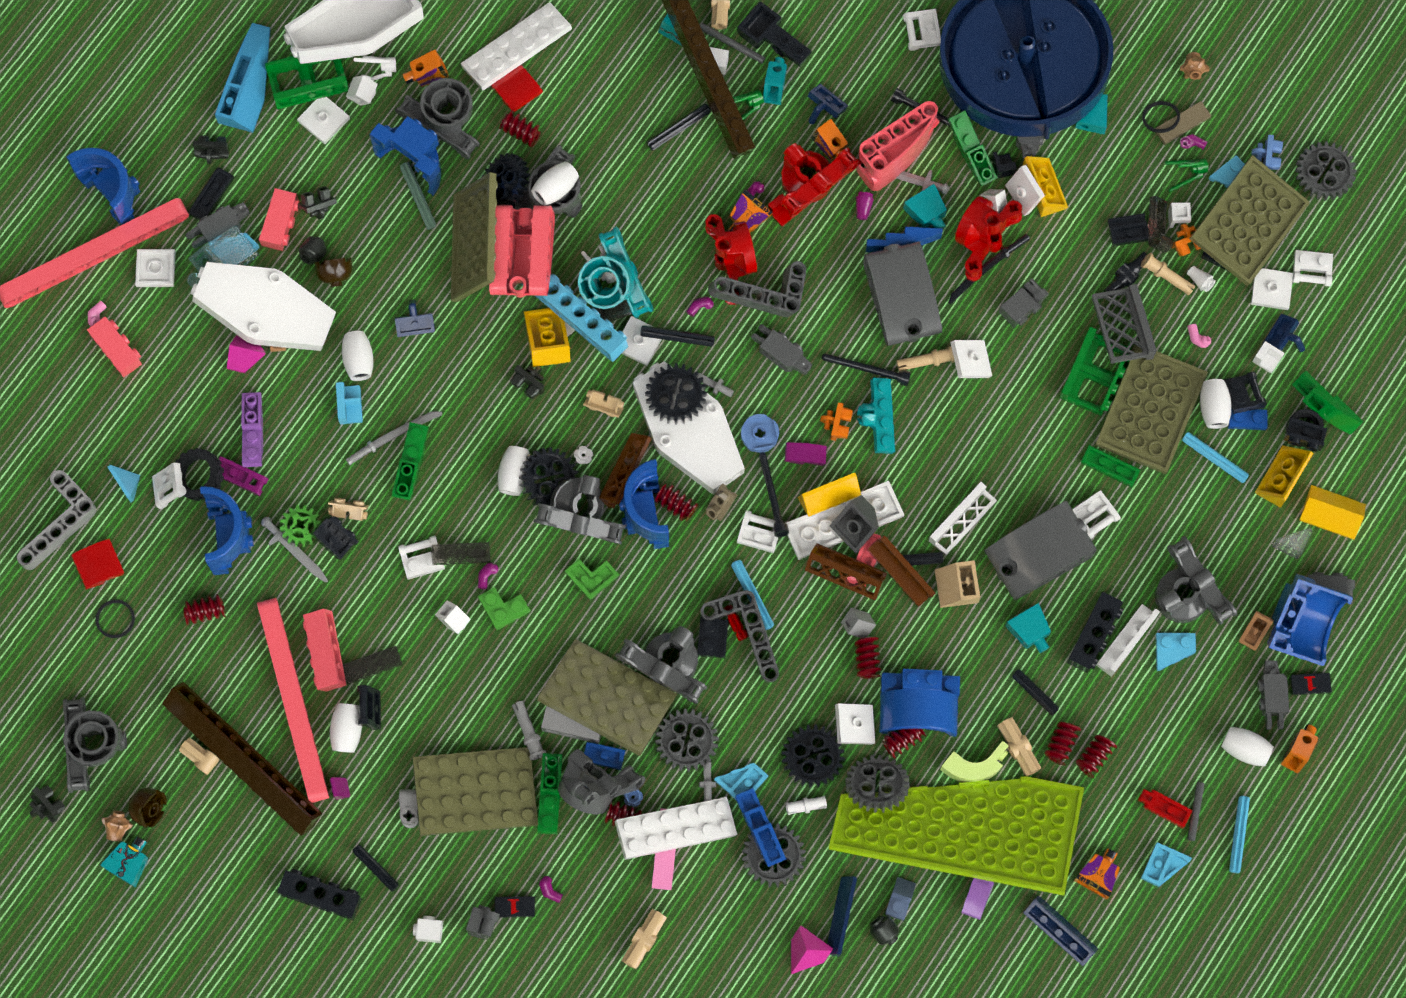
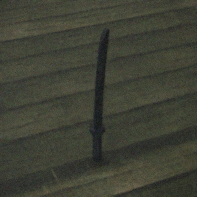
M1025 234L1006 248L1004 246L1000 248L1001 251L982 266V276L1004 258H1009L1010 253L1030 240L1029 236ZM966 279L951 294L949 304L951 305L976 281Z

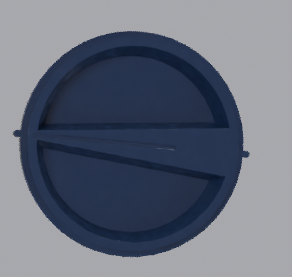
M959 0L945 21L941 34L939 54L940 72L944 86L951 99L961 111L965 110L970 119L992 131L1019 137L1044 135V138L1047 140L1050 134L1066 129L1084 118L1099 102L1109 81L1113 62V39L1106 18L1093 0Z

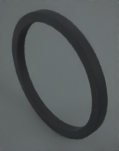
M1154 102L1145 108L1142 115L1143 124L1152 132H1169L1178 125L1180 112L1170 102ZM1166 105L1175 110L1177 120L1166 129H1155L1147 124L1145 120L1146 113L1154 106Z
M108 601L97 611L96 626L106 637L121 638L127 635L134 626V611L124 601ZM113 603L125 605L132 615L129 628L119 635L107 634L99 625L101 611Z

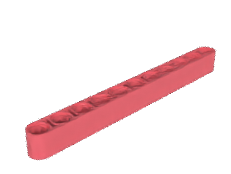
M180 198L173 199L1 285L0 300L5 308L13 307L183 222L189 217V213Z
M275 597L257 602L308 799L311 803L328 799V789L277 599Z

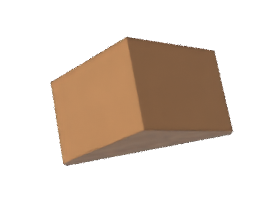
M1256 611L1238 642L1256 651L1274 620Z

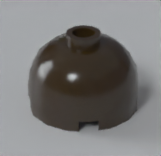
M351 257L347 258V262L345 258L325 260L321 262V265H319V262L314 263L317 277L323 283L331 284V287L342 286V282L348 280L353 271Z
M149 787L139 789L129 799L128 810L132 820L144 828H147V826L150 828L154 827L163 817L164 811L161 810L163 804L167 805L166 795L162 791Z

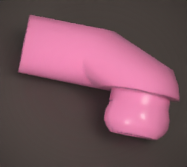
M101 300L88 311V324L90 326H93L100 320V313L107 308Z
M1197 324L1187 326L1190 340L1193 344L1201 348H1206L1211 344L1209 336L1199 334Z

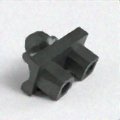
M200 135L197 141H193L195 157L207 159V164H212L213 159H228L229 157L228 144L225 137H217L216 142L209 141V137Z
M325 186L317 189L318 197L314 198L312 192L301 194L302 203L298 204L299 210L303 209L311 217L316 216L318 220L323 219L325 216L324 212L328 211V206L337 204L336 198L331 196L329 188Z
M517 365L514 369L515 374L510 380L511 384L518 389L524 382L529 386L524 393L530 399L535 398L538 394L542 395L545 392V386L539 382L544 379L540 374L542 368L537 366L533 369L529 366L526 369L527 371Z
M48 785L41 789L38 787L34 788L31 795L33 801L29 804L32 808L29 813L30 816L36 817L38 815L41 820L47 817L52 824L58 820V815L64 811L65 805L59 799L53 804L49 802L48 799L54 793Z

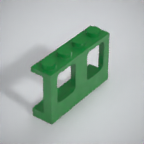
M292 55L288 58L265 63L277 110L344 93L349 90L341 59L300 64L298 58H294ZM333 61L338 77L316 82L312 68L313 65ZM297 70L302 86L280 92L277 75Z
M1090 327L1059 398L1101 416L1103 411H1108L1112 402L1108 399L1111 394L1115 395L1119 386L1116 384L1118 377L1122 379L1126 368L1123 367L1125 361L1120 362L1117 371L1112 373L1092 363L1097 348L1099 346L1106 348L1103 336L1096 333L1097 329ZM1117 347L1113 349L1114 352L1121 355L1124 354V351ZM1085 379L1108 388L1102 405L1098 406L1078 397V392Z

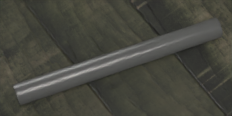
M700 24L703 32L759 63H764L766 57L706 24Z

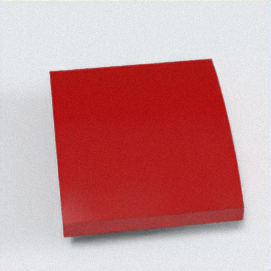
M522 65L491 85V88L502 98L503 103L510 110H514V112L543 93L540 86Z
M110 539L90 545L71 555L86 590L102 585L105 581L124 574Z

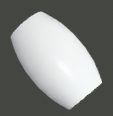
M566 161L551 167L536 181L531 190L532 195L543 206L556 202L565 196L576 183L579 177L576 169Z
M363 331L346 333L342 343V358L345 370L353 381L366 380L371 377L373 370V353L370 342Z
M1222 379L1206 380L1201 388V413L1206 426L1211 429L1227 427L1231 417V397L1227 385Z
M509 446L501 459L498 471L499 492L520 496L525 488L519 486L524 483L523 480L519 479L520 476L524 475L520 469L526 468L523 462L528 461L527 456L530 455L528 449L518 446Z
M337 704L330 724V742L333 751L355 752L362 731V726H358V719L360 718L359 705Z
M1237 727L1229 728L1221 746L1231 756L1244 763L1264 767L1274 748L1273 745L1259 734Z

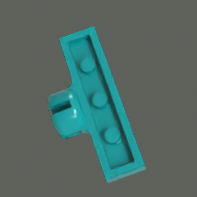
M872 378L870 380L872 402L871 404L863 403L858 407L857 416H862V418H857V421L861 426H869L873 429L875 453L893 454L895 452L891 379Z

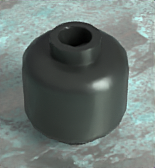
M310 236L299 247L300 259L306 264L319 262L327 252L325 242L320 237Z
M880 915L872 921L870 933L880 945L888 943L890 946L897 941L899 928L889 916L883 917Z

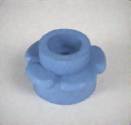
M639 789L624 794V802L628 806L636 807L643 800V794L639 792Z

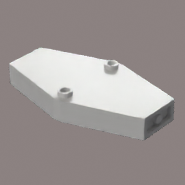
M323 0L285 25L286 34H283L286 44L291 45L290 49L293 57H297L300 64L368 55L422 20V5L419 0Z
M207 262L205 268L201 266L197 276L200 278L199 283H194L191 290L193 295L192 301L243 340L254 345L322 350L336 312L285 273L272 268Z
M665 361L660 364L656 363L650 368L649 372L646 374L641 373L633 382V388L655 449L662 457L714 495L722 484L727 486L744 474L745 469L722 406L707 393V396L703 397L706 399V404H701L703 411L697 409L698 417L692 414V421L685 418V424L678 420L677 425H675L674 420L667 424V418L660 421V414L654 417L655 409L649 410L651 404H646V399L649 397L645 396V392L650 391L646 389V384H651L649 377L655 378L654 371L660 374V367L667 370V363ZM682 379L678 380L675 394H673V403L670 409H674L677 394H679V386ZM673 380L665 381V384L667 386H671L675 383ZM689 384L683 386V389L686 391L693 388ZM663 397L659 401L665 404L669 402V399ZM680 402L678 406L680 408H686L688 404L685 402Z

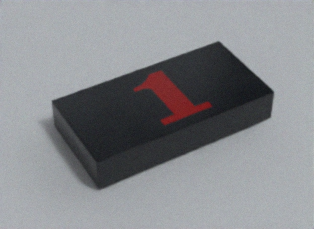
M1330 673L1290 676L1292 695L1327 694L1332 692Z
M535 896L495 897V913L500 914L499 918L535 917Z

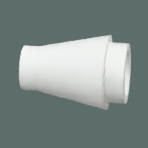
M1192 266L1187 272V275L1190 276L1201 291L1208 292L1215 284L1212 275L1195 266Z

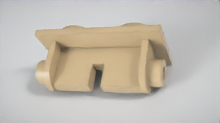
M593 389L592 391L588 390L587 399L583 403V406L591 410H598L606 413L608 416L619 418L624 410L625 402L611 395L608 396L606 401L604 400L605 393Z
M334 498V500L328 503V505H333L328 510V514L332 515V517L346 518V512H350L349 519L367 520L368 512H364V510H367L369 505H365L364 501L353 500V503L346 502L344 498Z

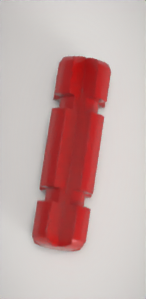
M730 604L725 606L723 609L726 611L732 610L733 606ZM737 613L728 615V622L733 631L736 632L738 641L745 640L748 634L745 629L743 630V625Z

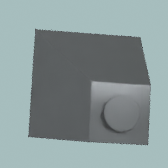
M860 495L848 503L830 524V527L857 553L876 532L879 525L875 508Z

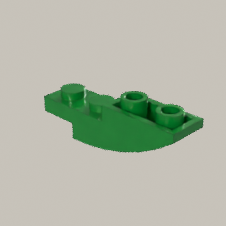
M963 110L947 118L954 133L952 136L979 185L983 186L997 179L998 177L983 144H980L966 111Z
M1307 371L1303 372L1292 384L1305 397L1302 401L1310 409L1338 429L1351 435L1364 422L1337 395L1333 397Z
M409 423L392 497L411 501L426 448L425 443L429 426Z
M543 753L537 833L557 834L560 810L558 786L562 778V754Z

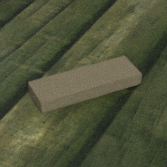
M1200 101L1180 113V121L1173 130L1156 134L1163 144L1166 145L1210 119L1211 114ZM1177 116L1155 129H1166L1176 122Z

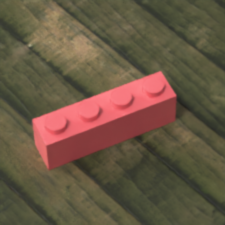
M320 609L304 614L303 627L307 633L308 640L306 643L311 654L310 664L314 670V684L317 690L327 692L347 686L333 612L327 609Z

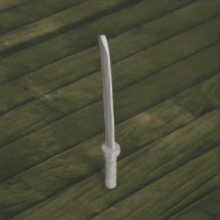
M429 412L410 422L422 425L442 416L443 413ZM410 422L373 442H367V446L346 459L349 465L353 464L371 451L373 453L376 452V449L408 432Z

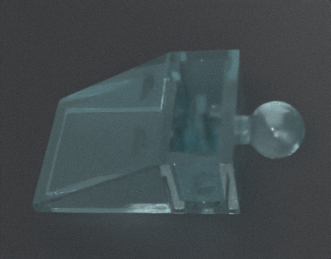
M237 225L204 245L188 259L200 271L201 266L205 268V265H203L204 259H208L209 262L246 266L260 254ZM191 273L187 277L189 286L193 287L194 283H199L198 273Z

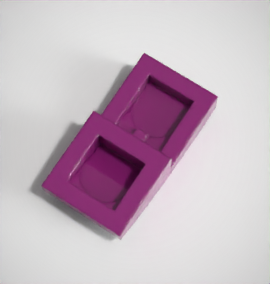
M787 442L785 462L823 466L826 464L827 446Z

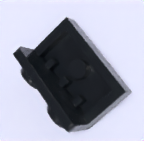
M1290 417L1284 440L1293 446H1305L1306 449L1313 452L1321 451L1325 444L1324 440L1328 428Z
M328 516L319 523L311 535L336 559L341 560L348 550L359 541L351 530H346L341 525L342 522L337 517Z

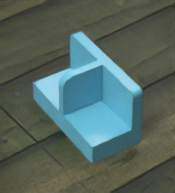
M337 382L336 394L339 423H362L360 386H345L344 382Z

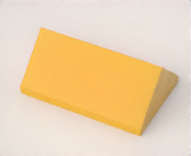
M1025 157L1022 166L1026 165L1045 195L1036 205L1040 216H1047L1067 209L1068 205L1050 159Z
M1282 445L1255 493L1281 508L1313 453Z
M856 473L801 494L798 499L808 517L860 496L861 492Z
M1311 485L1299 521L1354 540L1364 519L1366 504Z

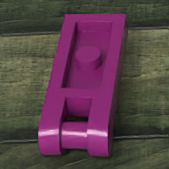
M220 456L221 467L224 468L222 475L224 480L260 497L263 492L261 489L267 484L269 479ZM252 479L257 480L255 486L250 484Z

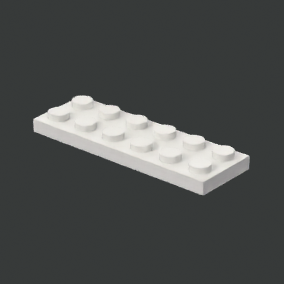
M549 2L463 61L461 66L483 91L569 32L572 27Z
M889 481L861 492V495L875 508L879 527L904 517V513ZM851 500L810 517L806 514L785 523L789 528L787 536L798 560L810 556L816 543L829 548L844 542L830 527V524Z
M727 797L615 821L625 860L737 835Z

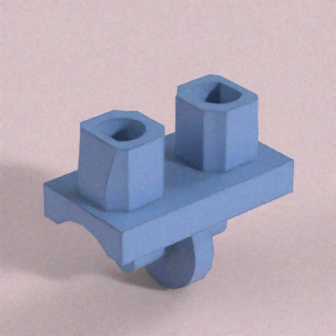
M1268 135L1264 149L1263 144L1258 143L1257 148L1252 149L1251 155L1260 162H1262L1263 158V164L1270 170H1279L1281 158L1272 157V152L1281 153L1283 142L1274 140V135Z

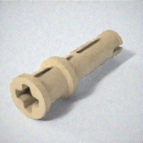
M1149 253L1141 263L1142 268L1149 269L1156 277L1161 276L1187 295H1190L1193 291L1192 289L1195 288L1194 284H1191L1169 269L1164 261L1160 262L1154 258L1152 253Z
M949 346L948 349L938 351L934 349L929 354L897 360V366L899 371L931 364L939 366L940 363L950 361L954 363L955 360L952 347Z

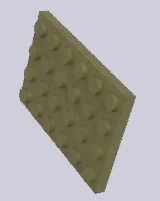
M1252 155L1189 239L1248 286L1310 202Z
M489 172L453 195L451 301L453 302L461 301L491 284L495 279V225L497 222L495 208L497 206L496 189L498 185L495 173Z
M1136 345L1134 353H1141V348ZM1156 351L1154 358L1150 360L1145 358L1130 360L1095 446L1167 474L1208 372Z
M575 639L538 696L537 701L641 756L674 702L677 693Z
M528 747L413 757L420 836L538 826L532 760L529 758L530 752Z

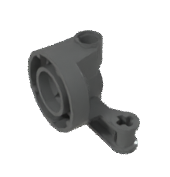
M441 78L433 81L424 89L420 103L408 95L404 97V102L395 109L400 117L406 119L408 116L412 120L414 118L422 123V127L427 130H433L437 134L438 140L441 139L450 145L465 159H470V154L475 147H479L480 143L461 129V126L469 120L473 112L472 96L469 89L462 82L452 78ZM448 103L456 108L451 114L445 115L440 113L443 107L448 106Z
M558 145L548 159L533 170L529 178L530 183L525 186L528 190L523 191L524 198H519V204L514 203V209H533L534 205H541L531 192L536 181L548 169L566 161L572 164L575 155L569 154L562 149L561 145ZM579 177L565 196L554 203L546 205L552 206L554 214L564 213L572 218L578 215L583 206L581 204Z
M583 475L580 478L572 477L562 481L552 493L550 506L538 503L539 510L537 518L534 519V522L538 524L556 527L621 545L622 532L626 528L622 524L600 520L604 511V503L599 499L601 494L599 489L600 479ZM581 494H584L587 497L588 508L582 516L576 515L578 511L577 503L582 497Z
M1183 536L1179 542L1167 546L1170 555L1179 567L1163 576L1157 585L1155 602L1159 611L1167 619L1176 623H1189L1197 620L1207 608L1219 625H1222L1223 621L1227 618L1236 616L1237 611L1235 607L1220 592L1215 584L1212 573L1207 568H1204L1196 557L1190 541ZM1187 585L1193 590L1194 594L1192 597L1184 598L1181 601L1175 591L1178 589V586Z
M678 626L672 633H663L655 637L648 644L646 651L642 650L634 642L628 639L624 640L625 644L620 652L615 655L617 659L647 675L658 684L683 696L688 701L694 704L699 702L698 698L702 691L707 689V686L699 680L692 678L698 666V653L694 646V638L691 631ZM670 648L680 651V657L676 662L672 663V668L662 662V654Z
M80 697L78 700L64 699L65 731L63 742L66 749L67 788L69 793L77 790H85L87 792L90 791L87 766L96 767L105 764L114 757L117 751L127 749L126 732H122L110 716L100 711H86L84 697ZM93 735L105 737L103 744L98 749L91 750L86 747V737L90 738Z
M577 749L568 758V765L559 783L558 792L567 804L579 811L594 815L603 814L608 810L614 797L641 788L645 782V777L637 774L631 765L626 766L619 774L611 777L601 767L594 765L593 761L580 749Z

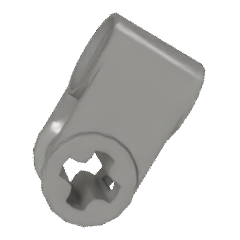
M402 789L399 791L400 819L406 828H414L418 824L415 789ZM408 814H412L410 821L406 819Z

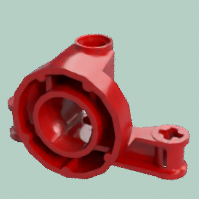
M793 143L784 151L781 181L787 195L781 199L779 204L789 211L791 218L798 215L811 203L823 199L832 186L860 165L861 160L854 157L849 147L841 151L832 163H829L819 153L804 151L796 143ZM810 167L816 170V174L809 179L808 176L801 173L800 169Z
M978 196L969 205L962 216L955 235L957 243L972 251V254L965 263V275L968 280L977 281L981 278L982 261L989 251H1000V248H1002L1001 234L1005 228L1022 220V205L1016 200L1009 201L1000 214L993 210L992 201L983 196Z
M716 214L709 215L705 220V231L716 241L714 260L716 268L721 271L725 270L727 278L737 281L738 277L757 273L755 251L746 222L734 223L732 231L725 232L721 217ZM722 257L723 262H720L718 259ZM734 289L735 294L739 296L738 290ZM725 301V302H726L727 304H729V305H735V304H736V303H732V302Z

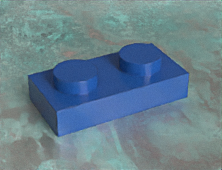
M1231 409L1228 429L1266 430L1267 410L1257 409L1233 414Z
M587 742L584 754L593 761L594 765L621 770L625 750Z

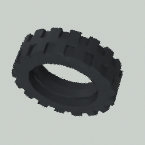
M200 448L187 450V453H182L179 460L175 461V463H180L182 485L186 488L184 496L195 501L205 500V497L200 493V488L192 490L186 484V471L194 461L203 459L209 464L210 477L204 486L220 489V484L224 480L222 476L224 473V468L221 467L222 462L217 459L216 455Z

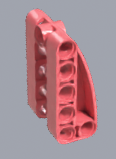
M924 102L861 143L859 147L861 163L856 168V171L870 190L879 191L887 186L920 155L932 136L934 128L939 124V120L936 118L938 107L934 102Z
M497 205L495 208L497 222L495 225L496 259L494 262L496 275L494 282L489 284L490 295H515L519 298L526 295L547 296L551 276L555 214L552 206L534 205L533 209H514L512 205ZM517 284H523L522 289L515 290Z

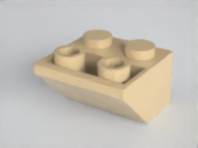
M975 560L957 562L934 570L940 608L979 603L980 592Z

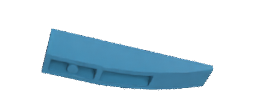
M252 23L234 61L215 113L219 124L254 132L265 101L267 79L265 63H268L270 27Z

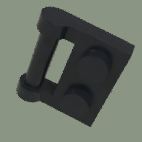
M1255 372L1223 379L1230 393L1233 414L1261 409L1267 405L1266 399L1262 397L1259 389L1258 378ZM1245 384H1250L1255 401H1250Z
M368 685L357 686L360 715L358 726L380 730L381 691Z

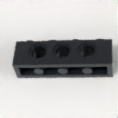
M1102 591L1067 661L1068 664L1088 673L1090 668L1094 670L1099 660L1096 658L1098 652L1102 653L1106 647L1107 642L1104 641L1106 636H1111L1115 629V625H1113L1115 618L1119 619L1124 609L1121 608L1123 601ZM1107 613L1110 619L1103 620L1100 614ZM1092 630H1099L1101 637H1095L1092 634ZM1083 647H1091L1093 649V653H1085Z
M292 869L291 872L285 870L277 892L280 896L354 921L362 900L361 896L358 895V891L350 888L347 891L339 889L340 885L329 882L327 885L321 882L322 879L310 875V878L302 876L303 872ZM302 882L306 883V890L303 892H298V884ZM324 889L326 892L325 896L320 899L316 898V891ZM336 896H344L342 904H334Z

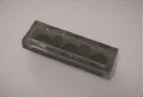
M489 542L437 544L431 546L432 565L489 563L491 561Z
M393 646L343 664L346 682L349 685L402 666L403 663L397 646Z

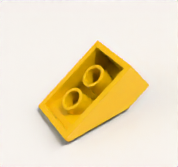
M550 308L525 311L524 317L533 367L571 362L564 320Z

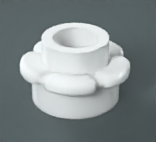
M581 446L578 450H575L574 457L577 463L588 464L591 462V457L593 456L591 449Z

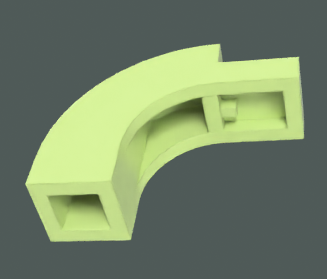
M1002 741L988 759L979 763L968 762L953 751L940 770L959 782L988 780L1001 770L1003 765L998 760L1002 762L1007 756L1008 752L1006 750L1009 745Z

